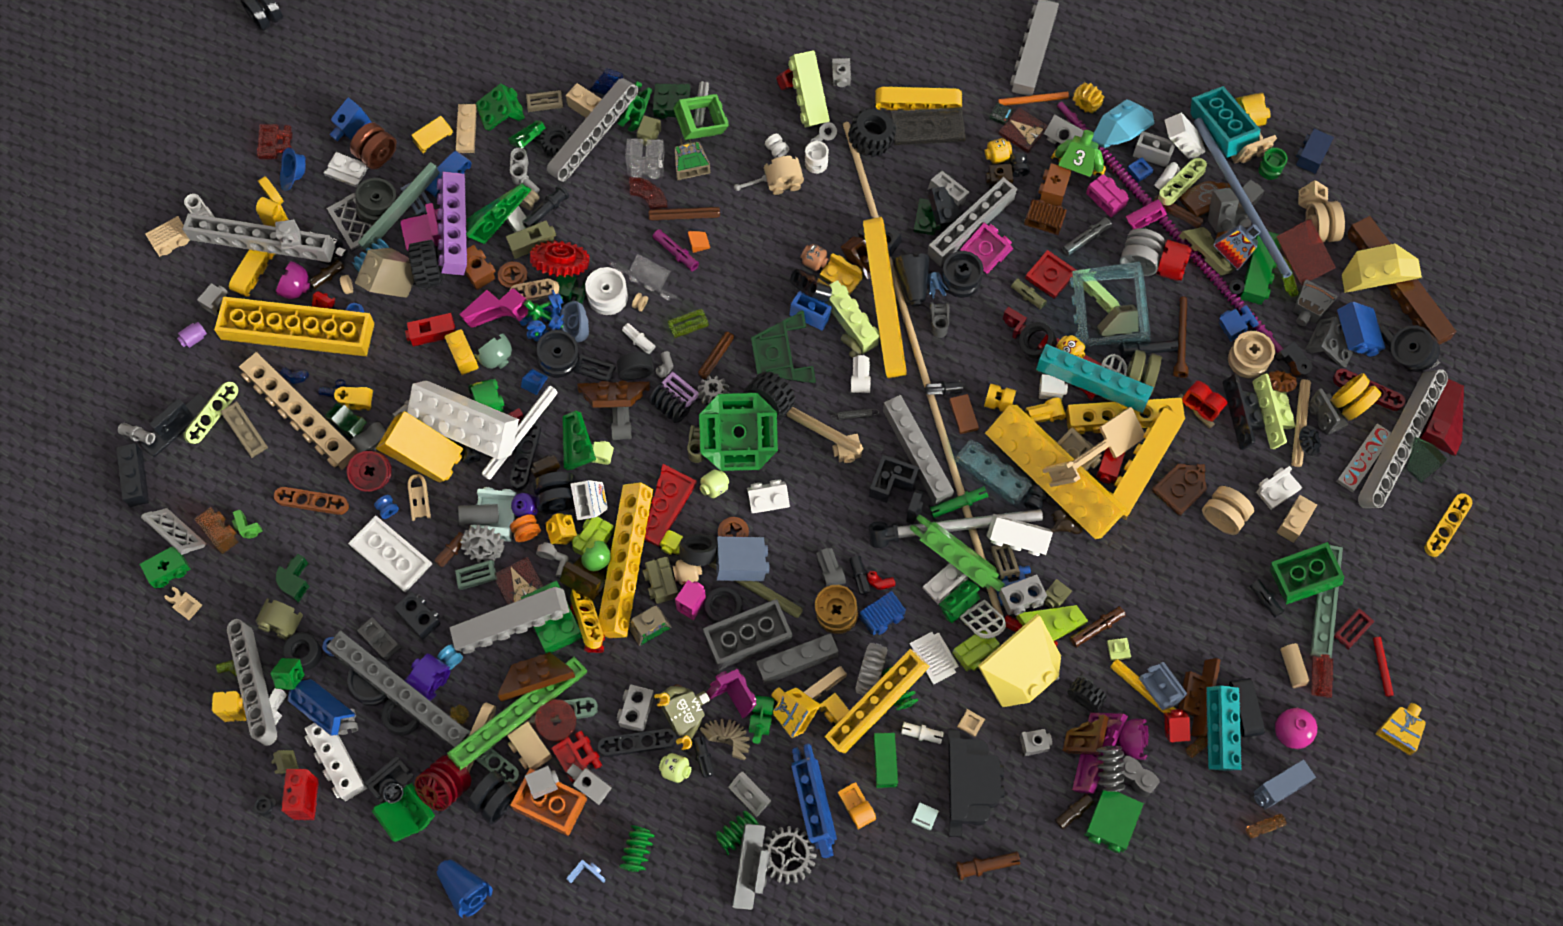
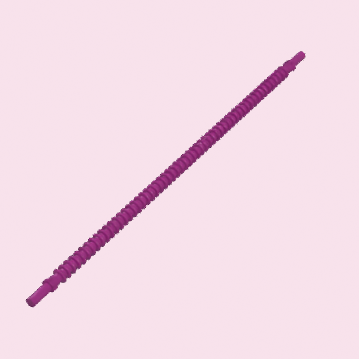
M1063 102L1057 105L1067 117L1069 123L1082 130H1089V128H1085V124H1082L1083 121H1079L1077 115L1072 113ZM1098 146L1102 153L1103 161L1106 162V165H1110L1109 168L1113 169V173L1116 172V176H1120L1119 180H1123L1122 183H1126V187H1130L1129 191H1133V195L1136 194L1139 202H1143V206L1152 203V198H1148V194H1144L1145 191L1141 190L1142 187H1138V183H1134L1135 179H1131V175L1128 176V172H1125V168H1121V164L1118 165V161H1115V157H1111V153L1108 154L1109 150ZM1168 216L1156 220L1160 221V225L1163 224L1162 228H1166V232H1170L1169 236H1173V240L1189 245V247L1192 246L1191 243H1188L1187 239L1182 240L1179 237L1181 231L1178 232L1179 228H1175V224H1171L1172 221L1168 220ZM1191 249L1189 258L1194 259V263L1197 262L1196 266H1200V270H1204L1203 274H1207V278H1211L1210 282H1214V286H1218V290L1221 289V294L1224 293V297H1228L1227 301H1231V305H1235L1238 313H1242L1240 309L1245 306L1244 301H1240L1241 298L1230 291L1229 285H1226L1227 282H1223L1222 277L1219 278L1220 274H1216V271L1212 270V267L1205 262L1204 258L1202 259V254H1198L1199 251L1195 252ZM1261 320L1258 321L1259 324L1252 329H1256L1257 332L1269 337L1277 353L1283 350L1281 345L1272 337L1273 333L1266 330L1264 324L1261 325Z

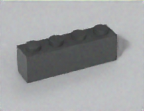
M830 633L756 661V668L763 685H767L838 657L839 651Z

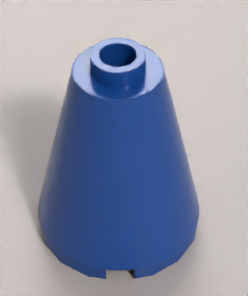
M444 860L439 864L437 876L456 913L461 918H463L462 915L469 917L475 914L486 904L482 901L487 895L491 897L493 891L489 883L454 860Z

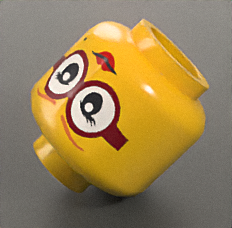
M1073 335L1064 336L1057 344V348L1082 359L1085 356L1084 343Z

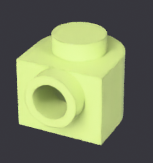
M606 441L594 442L592 447L596 460L592 462L605 465L610 464L614 448Z

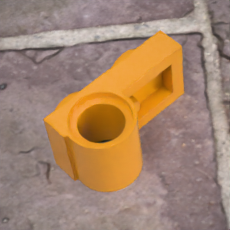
M856 782L838 791V795L857 829L876 820L871 805L864 798Z

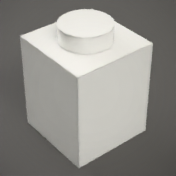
M1042 374L1039 399L1061 398L1062 400L1063 395L1067 394L1068 384L1050 375Z

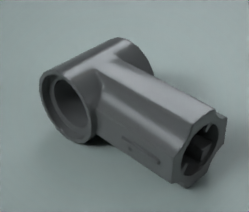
M612 407V439H632L629 407Z
M825 548L816 553L822 570V578L827 584L826 587L846 584L843 570L837 563L833 549Z

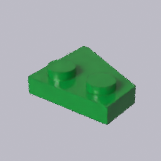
M536 120L509 137L508 140L511 145L523 148L535 137L541 135L546 127L543 122Z

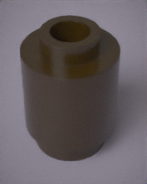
M553 454L533 462V467L530 469L534 477L538 478L544 474L557 472L561 467Z

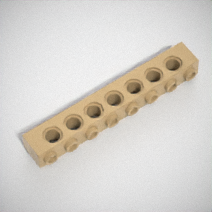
M257 352L239 366L243 372L241 376L247 383L250 381L254 383L253 388L260 395L264 393L267 396L265 400L272 407L276 405L279 408L277 410L284 419L288 417L291 420V426L296 431L300 429L304 433L302 436L308 443H315L316 446L314 448L321 455L326 454L329 457L327 461L334 468L338 466L343 470L349 464L350 459L358 454L357 450ZM297 410H301L300 413L294 414ZM313 422L311 426H306L308 423ZM322 434H326L324 438L319 439ZM339 446L337 450L331 451L333 447Z

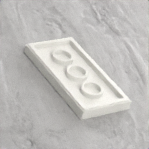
M376 515L348 543L404 592L432 565L431 561Z

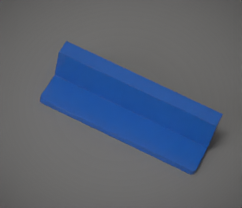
M311 679L300 681L294 690H289L287 701L330 736L338 735L341 719L354 717L355 715L353 711Z

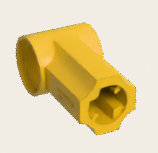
M1052 398L1044 404L1027 407L1025 410L1026 414L1035 423L1048 420L1054 422L1056 419L1063 420L1066 418L1061 398Z

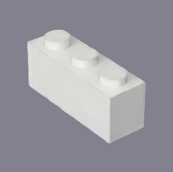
M1182 113L1165 119L1169 139L1187 158H1196L1200 154L1205 153L1199 131Z
M993 514L987 537L995 545L1002 546L1004 543L1010 545L1009 548L1021 551V548L1028 550V553L1039 556L1040 553L1046 555L1053 532L1048 528Z

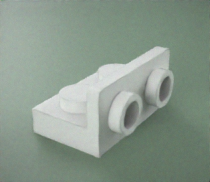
M1290 466L1286 469L1280 468L1273 474V478L1270 480L1266 478L1259 483L1260 487L1256 493L1271 510L1302 488L1290 474L1292 470Z
M949 563L923 586V590L939 604L957 589L960 584L965 582L968 576Z

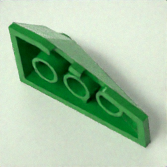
M521 183L475 212L466 220V235L485 244L532 189Z

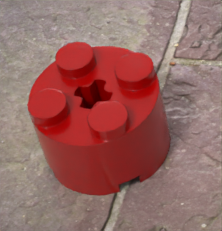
M1167 239L1156 275L1175 281H1182L1192 248L1189 245Z

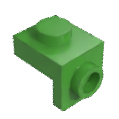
M241 510L233 512L235 518L232 520L233 526L243 538L251 539L258 536V533L263 532L258 523L248 525L246 516Z

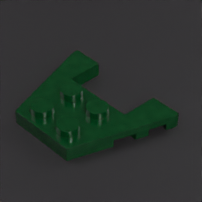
M799 311L797 314L751 337L757 375L766 371L767 373L773 372V374H778L781 378L787 380L816 383L813 366L793 368L787 331L806 328L804 311Z

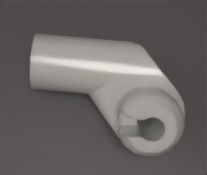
M668 351L661 353L663 364L656 368V374L661 378L667 377L673 369V362Z

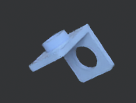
M583 860L567 877L568 882L572 883L585 867L603 883L605 882L604 877L599 874L601 870L595 864L591 863L588 865Z

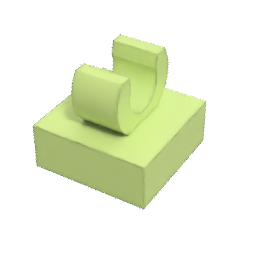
M1127 638L1107 641L1110 661L1131 658Z

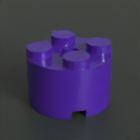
M427 653L422 659L417 658L411 666L413 670L404 681L430 701L437 695L434 692L440 686L443 687L447 682L451 672L449 670L450 667Z

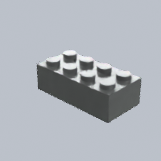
M777 599L703 628L705 640L718 671L792 641V632Z

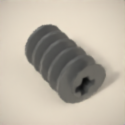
M1104 746L1097 749L1098 752L1103 753L1102 756L1097 757L1098 760L1103 761L1097 767L1104 769L1103 772L1098 773V776L1104 777V780L1098 781L1099 785L1104 786L1102 789L1104 791H1121L1125 789V785L1122 783L1125 777L1121 775L1124 773V768L1121 767L1124 764V760L1121 759L1124 756V752L1121 751L1122 747Z

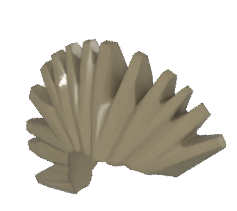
M721 719L719 727L717 721L714 720V724L709 721V724H704L705 728H700L708 740L731 745L733 747L732 757L741 760L746 759L742 753H749L748 749L750 746L743 742L749 741V737H742L747 731H743L744 727H740V724L734 728L736 721L731 723V720L728 719L727 725L724 727V721Z

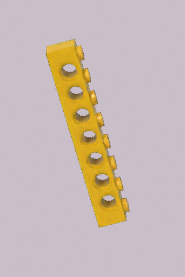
M641 482L625 484L622 488L610 553L611 560L608 564L598 619L602 632L607 638L627 637L653 492V489Z

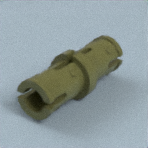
M1019 278L1011 286L1012 289L1023 296L1025 301L1028 300L1039 310L1047 302V300L1035 292L1034 288H1029Z

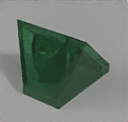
M1415 437L1407 470L1422 483L1442 466L1447 458L1433 444Z

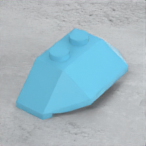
M1127 99L1102 116L1092 141L1098 143L1103 148L1130 141L1154 124L1153 113Z

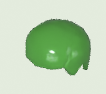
M595 541L593 548L585 549L581 562L587 570L599 571L609 564L611 554L607 544L604 541Z

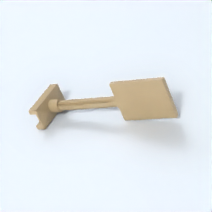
M1128 407L1099 427L1104 437L1102 442L1074 461L1055 464L1042 469L1043 473L1049 472L1053 480L1049 483L1050 487L1073 483L1081 479L1076 469L1109 447L1113 457L1117 458L1143 440L1145 433L1132 407Z

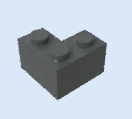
M1231 188L1213 190L1208 222L1215 232L1230 231L1240 224L1244 228H1249L1251 221Z

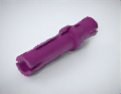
M661 229L655 231L652 236L653 239L674 255L679 263L682 262L691 271H694L699 266V262L690 256L686 249H682L663 233Z

